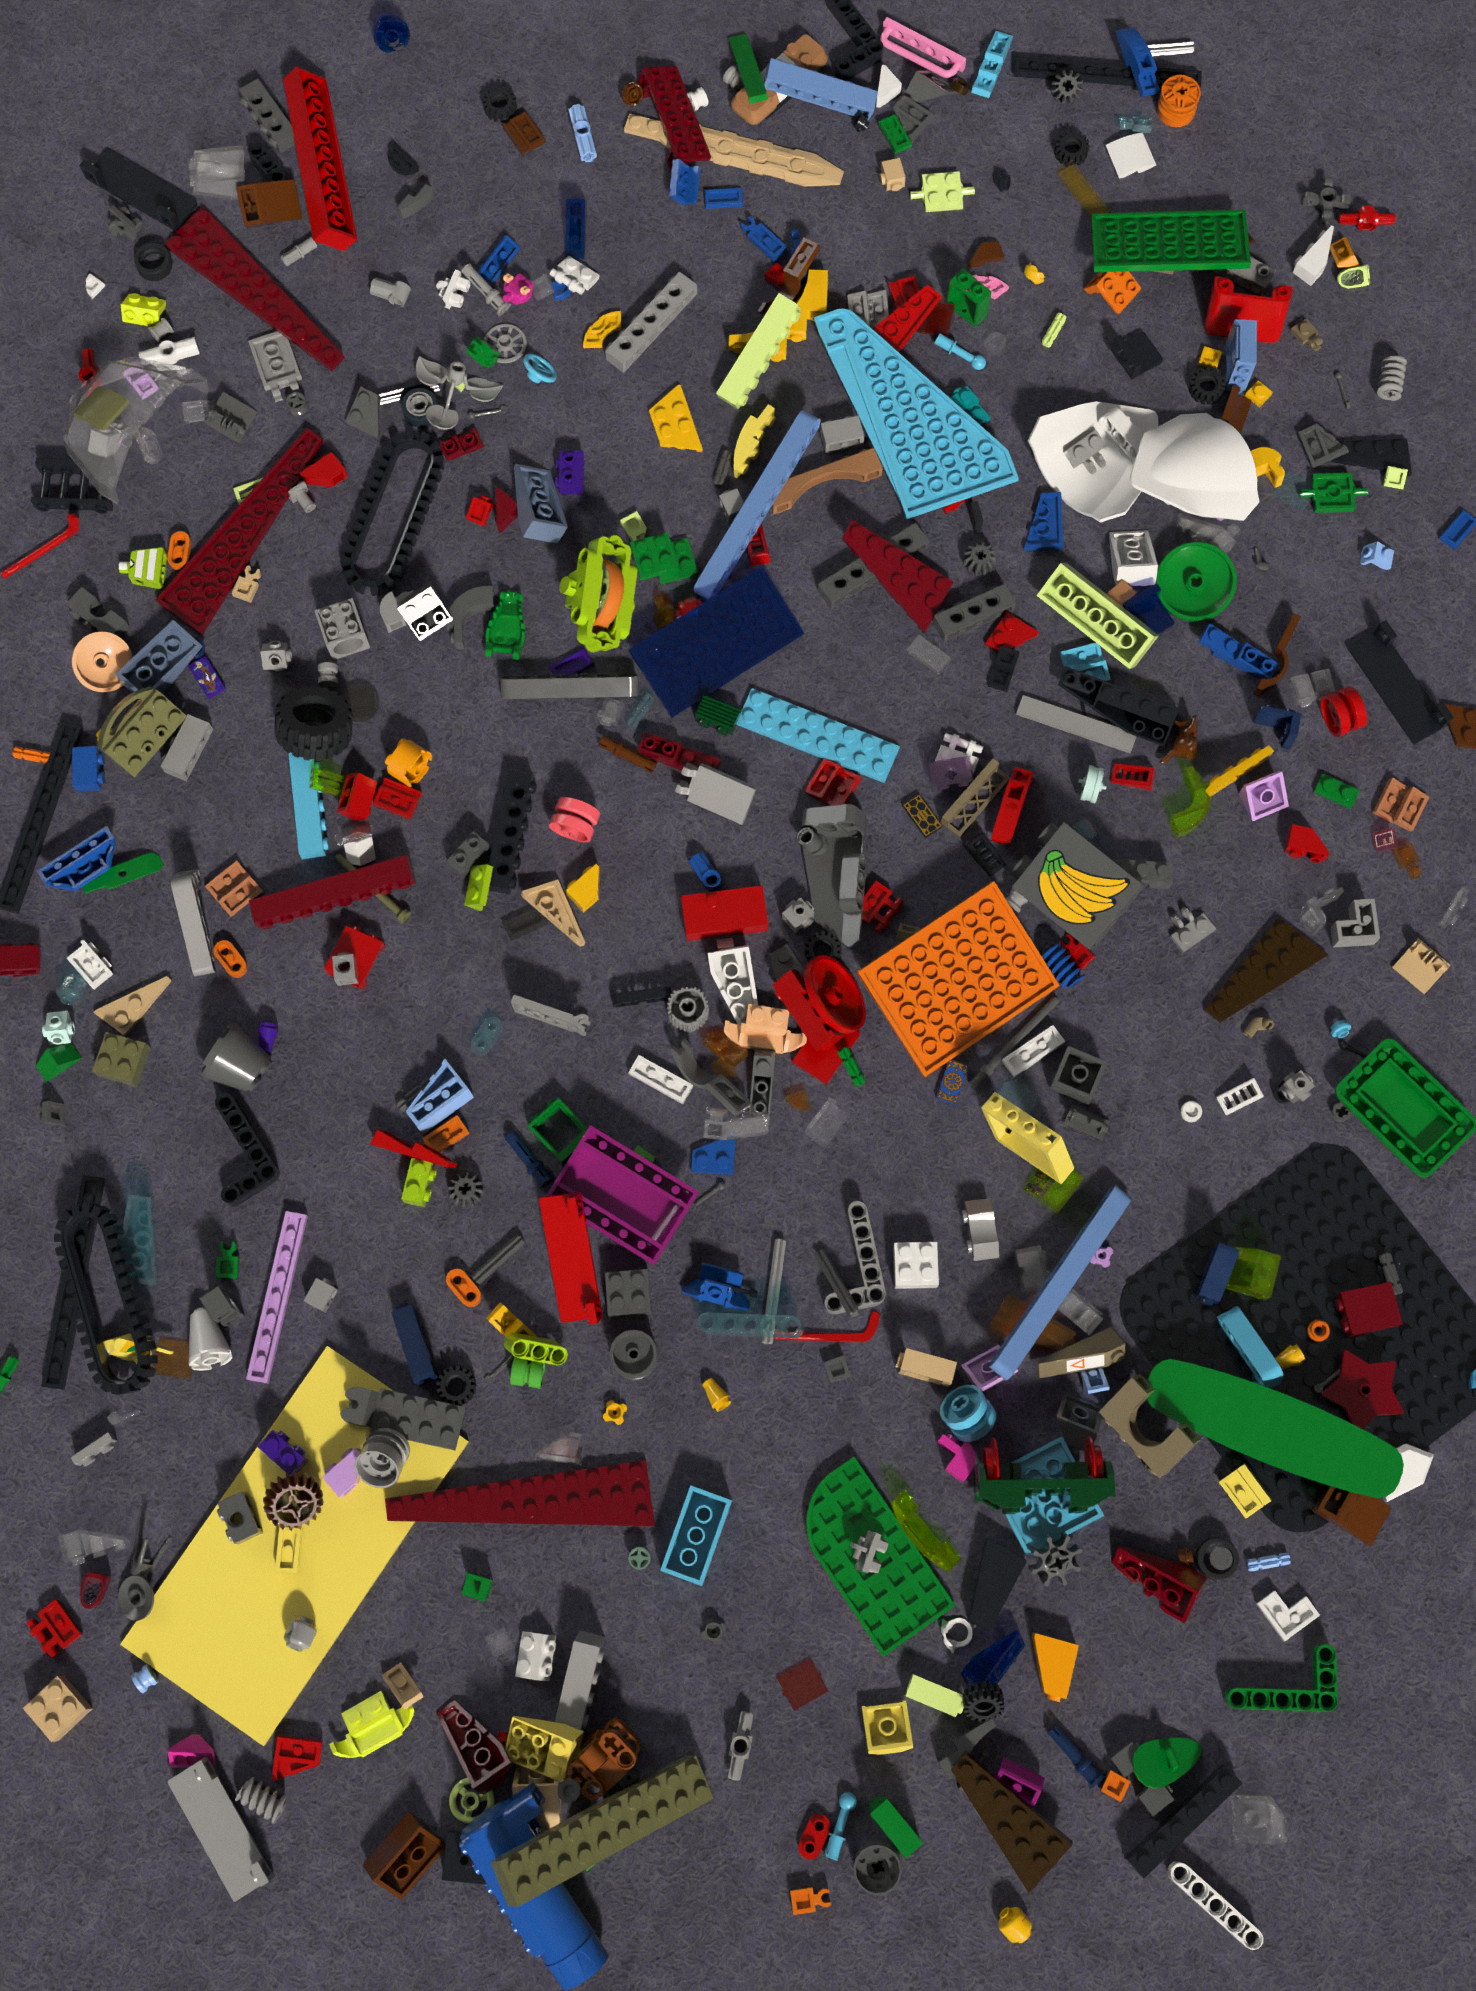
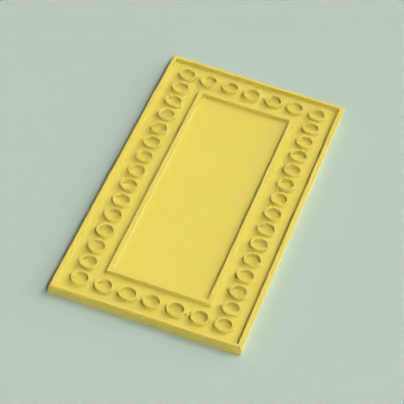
M328 1346L262 1439L263 1441L272 1430L277 1432L283 1431L290 1438L288 1442L294 1447L296 1444L306 1452L304 1456L309 1460L299 1471L298 1475L301 1476L305 1473L307 1478L312 1476L315 1482L319 1483L320 1489L323 1492L322 1498L324 1503L321 1506V1513H316V1520H309V1526L305 1523L301 1524L303 1532L299 1573L275 1572L280 1525L274 1526L272 1520H268L267 1513L264 1512L263 1508L265 1505L263 1497L266 1496V1489H271L270 1483H277L278 1476L282 1479L285 1478L286 1472L257 1446L220 1501L241 1491L246 1492L263 1533L241 1544H234L233 1541L230 1542L225 1532L228 1529L227 1525L218 1516L217 1509H219V1506L217 1504L155 1593L154 1604L150 1614L146 1618L136 1621L120 1644L262 1746L266 1745L415 1523L387 1521L385 1499L436 1491L469 1443V1441L459 1435L456 1451L408 1441L410 1446L409 1457L402 1468L398 1480L392 1486L376 1488L360 1479L359 1484L344 1498H339L322 1478L326 1474L324 1471L333 1463L337 1465L343 1459L341 1456L350 1448L361 1450L367 1436L371 1433L369 1427L349 1424L341 1418V1410L349 1408L351 1402L346 1398L345 1392L354 1387L370 1389L379 1392L380 1388L393 1390ZM292 1496V1503L295 1506L294 1496ZM237 1513L234 1516L233 1520L236 1525L241 1524L243 1521L241 1513ZM303 1616L313 1621L312 1625L317 1629V1633L310 1648L298 1652L287 1647V1642L283 1637L292 1619H300Z

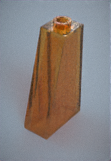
M1008 1293L987 1328L986 1333L1007 1338L1029 1304ZM1051 1318L1033 1346L1057 1352L1076 1343L1077 1340L1074 1338L1076 1332Z

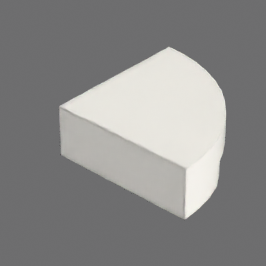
M89 273L86 278V290L93 299L105 287V284Z

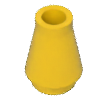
M1296 1344L1288 1346L1275 1360L1283 1370L1302 1364L1301 1362L1305 1360V1357Z
M713 1378L708 1379L702 1384L713 1409L715 1408L719 1412L730 1405V1395Z

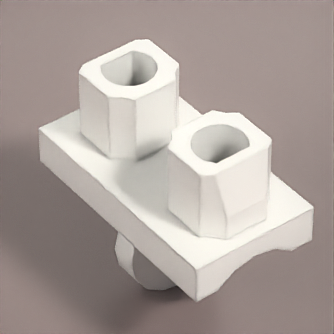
M458 270L454 271L451 280L445 278L444 281H438L436 287L440 291L439 296L443 297L442 299L446 303L444 307L448 309L451 306L461 308L464 297L457 294L458 290L468 292L471 284L470 280L462 277L461 271Z

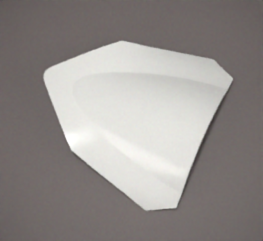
M1097 401L1089 402L1040 416L1030 434L1028 442L1042 475L1053 491L1061 492L1062 500L1077 512L1103 522L1125 515L1142 492L1130 484V475L1142 436L1145 432L1158 427V415L1150 409ZM1097 430L1106 444V447L1099 451L1106 461V466L1103 468L1099 467L1093 457H1090L1089 459L1097 469L1096 473L1090 474L1083 463L1073 468L1063 452L1092 431Z
M1207 413L1181 414L1143 434L1129 480L1134 488L1164 501L1167 505H1173L1190 514L1209 518L1244 521L1259 503L1257 475L1252 454L1241 434L1229 423L1213 418Z

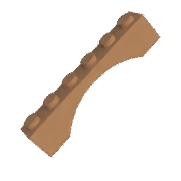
M864 449L858 454L844 456L833 463L827 462L822 467L808 469L797 476L791 475L771 506L773 515L791 509L796 500L805 491L821 482L832 479H853L866 482L882 476L883 467L875 449Z

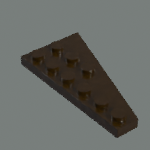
M1278 917L1204 1011L1221 1023L1324 959L1328 954Z
M965 1751L952 1766L951 1771L1030 1894L1069 1850L1073 1841L969 1752Z

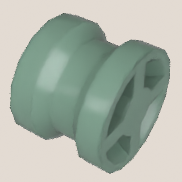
M636 1547L629 1553L628 1560L633 1568L641 1570L648 1567L651 1556L645 1548Z

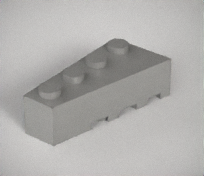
M579 1630L573 1642L555 1722L564 1723L578 1730L587 1728L589 1715H586L587 1707L592 1706L594 1693H591L593 1685H597L600 1673L597 1671L598 1663H602L605 1650L602 1649L604 1636Z

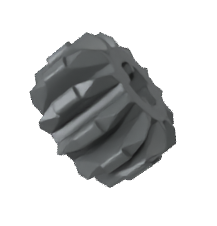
M1063 70L1062 77L1057 74L1055 76L1057 81H1052L1051 85L1057 87L1052 89L1051 92H1058L1055 99L1058 100L1062 96L1061 103L1063 104L1066 101V97L1068 102L1072 103V96L1078 99L1079 95L1076 92L1083 91L1081 87H1077L1083 83V80L1076 81L1079 74L1077 73L1072 77L1073 70L1069 71L1068 76L1066 71ZM1067 82H1069V86L1072 87V89H1069L1068 92H1066L1065 87H1063V84L1065 85Z
M975 541L973 547H967V552L963 554L965 559L963 564L968 566V572L974 569L977 576L979 571L985 575L987 571L991 572L993 570V565L996 564L997 560L995 558L996 551H991V545L985 547L984 541L981 545H978Z
M466 1172L465 1178H463L459 1173L457 1174L458 1181L451 1179L455 1186L448 1187V1190L453 1192L449 1195V1198L451 1200L455 1199L454 1204L456 1206L462 1202V1208L466 1209L467 1202H469L471 1207L475 1206L472 1200L475 1199L481 1202V1198L477 1194H484V1190L480 1189L483 1186V1182H477V1175L471 1177L470 1173ZM468 1186L471 1191H467L466 1195H464L461 1189H465Z

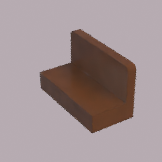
M1233 385L1221 420L1229 423L1241 433L1252 400L1238 396L1241 387Z

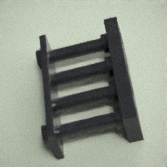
M36 458L35 466L43 474L40 497H31L30 501L37 510L43 512L49 509L90 510L100 514L113 511L112 504L106 499L109 478L118 475V468L114 461ZM53 474L62 475L59 498H48L50 480ZM73 474L82 476L79 499L68 498L70 477ZM92 475L101 476L98 499H87L89 479Z

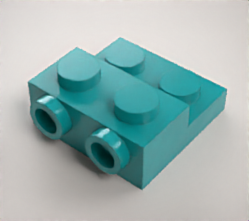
M968 386L963 389L959 387L953 392V396L950 399L978 424L983 426L990 421L991 417L980 406L978 397Z

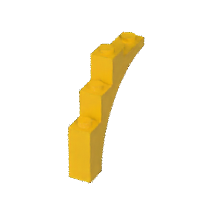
M809 269L806 287L797 302L801 309L800 318L791 325L788 337L781 341L778 353L771 357L772 361L786 360L787 339H791L794 342L806 340L807 319L814 322V317L827 312L828 270ZM754 332L729 335V351L742 353Z

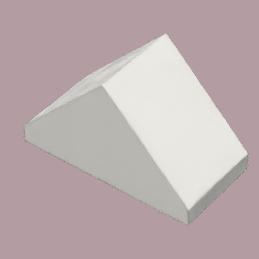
M886 65L881 67L876 104L878 108L901 94L902 83Z

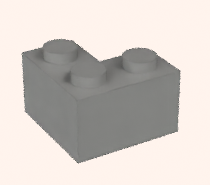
M1375 899L1354 900L1348 907L1350 920L1336 921L1330 928L1333 948L1374 945L1380 939Z

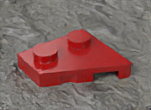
M1007 612L985 645L999 653L1001 646L1013 649L1037 637L1039 632Z
M279 1735L277 1737L271 1781H277L288 1775H294L302 1770L319 1766L323 1741Z

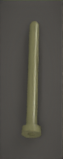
M337 854L335 856L336 862L348 872L357 869L342 855ZM375 895L398 916L397 920L400 923H404L411 915L409 910H403L387 895Z

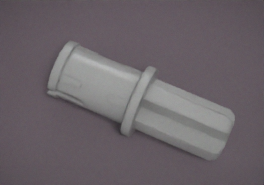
M309 237V239L298 246L294 245L292 250L281 256V260L284 265L289 266L300 258L304 259V255L318 248L317 244L313 241L312 237Z

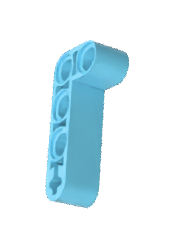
M1235 1306L1217 1316L1220 1326L1253 1372L1254 1383L1270 1389L1281 1385L1283 1381L1281 1367L1240 1308Z

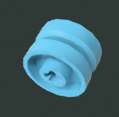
M975 1385L957 1387L944 1398L940 1406L942 1420L950 1427L953 1434L964 1442L979 1440L993 1428L996 1421L994 1407Z

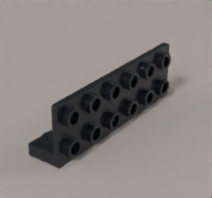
M108 149L105 150L95 164H90L83 160L79 165L85 179L174 231L180 228L198 205L196 200Z
M1387 620L1378 625L1373 633L1349 645L1348 650L1410 741L1416 744L1447 727L1454 717L1443 701L1436 705L1433 704L1392 645L1397 635Z

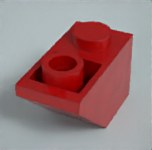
M332 452L323 455L317 462L305 467L300 473L302 481L306 484L333 487L348 477L345 468Z
M1292 824L1288 830L1284 853H1289V856L1292 858L1305 857L1307 852H1310L1309 860L1311 862L1321 863L1325 861L1329 856V851L1312 828Z

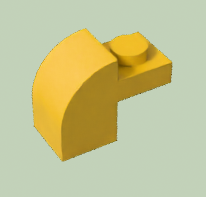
M1260 447L1250 451L1254 460L1257 477L1266 474L1274 488L1281 486L1285 476L1283 467L1279 465L1282 457L1281 454L1268 447Z
M501 1302L486 1317L505 1337L512 1332L536 1336Z

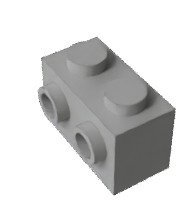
M846 416L843 419L827 420L821 423L820 434L825 453L863 446L864 434L859 416Z

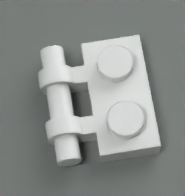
M571 256L563 260L558 265L557 270L553 268L550 272V275L555 278L556 282L565 284L569 287L570 291L577 292L580 295L584 293L585 289L588 291L599 280V274Z
M945 733L943 741L949 742L950 745L949 747L940 746L934 765L972 778L979 758L972 756L973 751L981 754L984 746L976 744L977 742L973 740L967 741L959 738L960 736L957 734ZM956 745L966 748L967 752L963 753L955 750Z

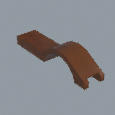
M804 237L783 270L784 279L779 293L795 302L799 293L801 279L821 249L818 243ZM775 298L770 302H763L758 312L760 314L767 313Z
M1297 614L1292 615L1274 652V655L1280 662L1281 673L1274 678L1261 679L1254 695L1260 696L1278 685L1287 672L1289 660L1285 648L1301 616Z

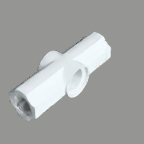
M191 337L177 342L163 341L159 344V347L139 352V358L143 369H148L162 364L172 365L180 359L198 355L200 352L195 337Z

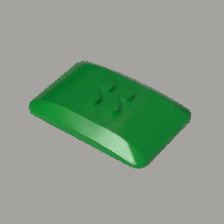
M1393 1039L1382 1041L1335 1088L1337 1098L1404 1165L1422 1178L1432 1175L1476 1131V1118Z

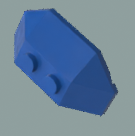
M105 826L37 870V873L46 886L77 891L111 868L116 839L109 828Z

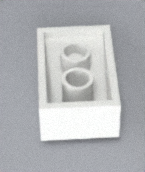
M1148 530L1109 532L1115 585L1121 580H1124L1129 586L1155 585L1158 564Z

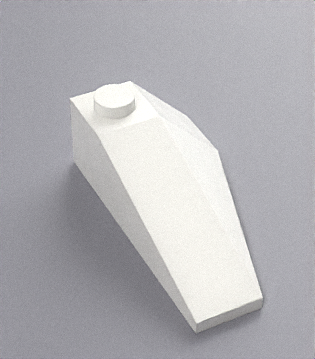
M749 946L731 947L708 953L711 975L737 1024L741 1025L746 1021L748 1004L758 1005Z

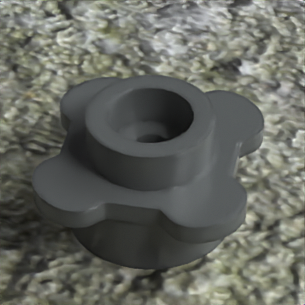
M712 1618L707 1619L706 1628L701 1632L702 1639H709L715 1645L722 1642L721 1636L726 1631V1625L724 1623H716Z

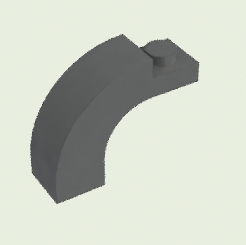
M493 586L472 588L461 594L451 605L449 613L453 620L447 623L446 627L448 632H451V643L455 644L456 650L464 649V626L467 620L479 612L495 611Z

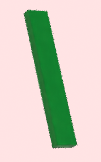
M747 33L729 37V43L749 103L768 100L767 91Z

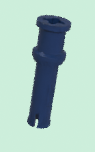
M512 1131L506 1135L505 1140L525 1164L528 1175L533 1176L538 1183V1188L543 1189L555 1179L554 1176L546 1171L542 1161H537L517 1132Z
M1058 1723L1055 1724L1052 1728L1058 1733V1736L1052 1729L1047 1734L1074 1763L1077 1774L1080 1773L1089 1783V1788L1092 1789L1105 1777V1774L1103 1772L1100 1773L1093 1765L1092 1759L1088 1756L1085 1757L1059 1727Z

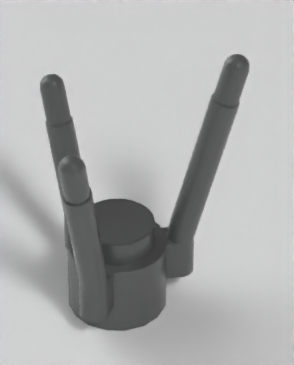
M139 1521L130 1573L147 1578L149 1572L154 1573L157 1563L172 1540V1536L168 1537L150 1564L151 1559L144 1557L148 1543L147 1537L144 1538L140 1555L138 1556L142 1533V1521Z

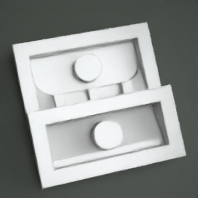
M1143 132L1120 138L1106 145L1119 179L1136 171L1141 173L1156 166Z

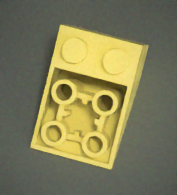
M513 1716L505 1750L511 1762L562 1782L568 1778L567 1770L570 1763L578 1759L584 1732L564 1723Z

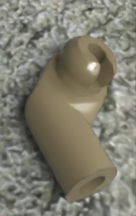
M1269 1017L1253 1018L1243 1034L1252 1039L1256 1031L1272 1029L1274 1021Z

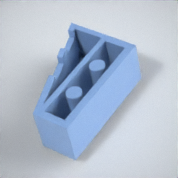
M446 1059L443 1060L442 1066L436 1074L431 1076L430 1082L425 1089L420 1091L406 1110L408 1116L423 1135L474 1098L468 1087Z

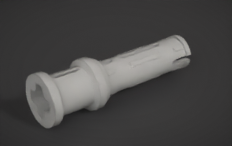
M470 263L464 266L461 272L483 294L485 302L492 305L497 311L496 314L498 316L505 313L511 304L509 302L506 303L499 295L500 292L493 289Z

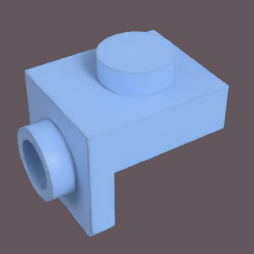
M1378 541L1363 547L1360 564L1373 563L1381 569H1391L1394 551Z

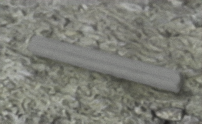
M775 1239L762 1333L763 1344H772L774 1339L786 1240Z

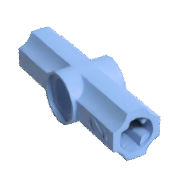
M579 104L573 105L568 111L581 161L591 162L597 157L585 108Z

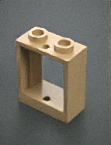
M906 1348L904 1353L900 1352L896 1368H899L898 1374L949 1387L952 1384L957 1362Z

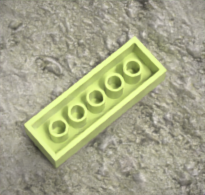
M1060 563L1037 594L1040 599L1129 669L1134 668L1159 637L1157 633L1068 563Z

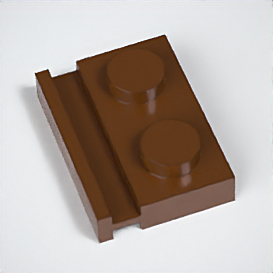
M526 112L510 119V122L507 124H502L504 131L522 156L525 155V152H530L545 144V138Z

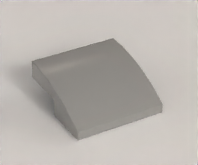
M865 290L847 295L849 310L854 312L872 329L890 315L888 293L886 290L867 294Z

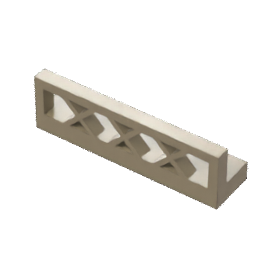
M995 759L988 763L942 816L941 823L959 838L1010 779L1008 775L998 768L999 762ZM994 773H997L1004 779L999 785H991L990 778ZM980 789H989L990 796L987 799L978 800V791ZM976 803L977 811L974 814H966L965 806ZM956 818H964V826L960 831L951 825L952 821Z

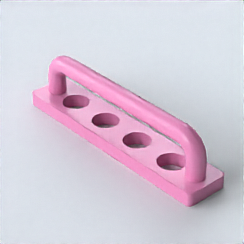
M888 17L883 21V32L880 40L884 47L944 78L954 76L957 71H964L966 65L965 57ZM891 35L951 66V69L945 70L889 41L888 36Z

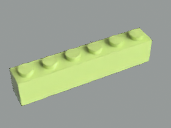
M778 293L716 394L720 399L736 409L746 404L749 392L758 385V378L761 373H765L768 369L771 357L778 353L781 341L788 337L791 325L800 318L801 309L798 304Z

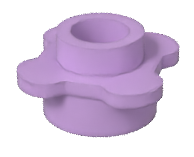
M1100 1246L1090 1262L1102 1265L1104 1268L1110 1265V1256L1113 1254L1112 1248Z

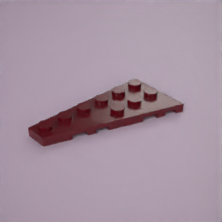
M852 520L841 539L863 561L866 568L876 576L878 582L896 603L900 604L907 612L908 617L911 620L913 619L919 626V629L925 633L951 588L953 581Z

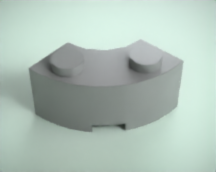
M990 1198L965 1201L962 1220L963 1223H967L969 1240H966L968 1253H972L974 1261L999 1258V1241Z

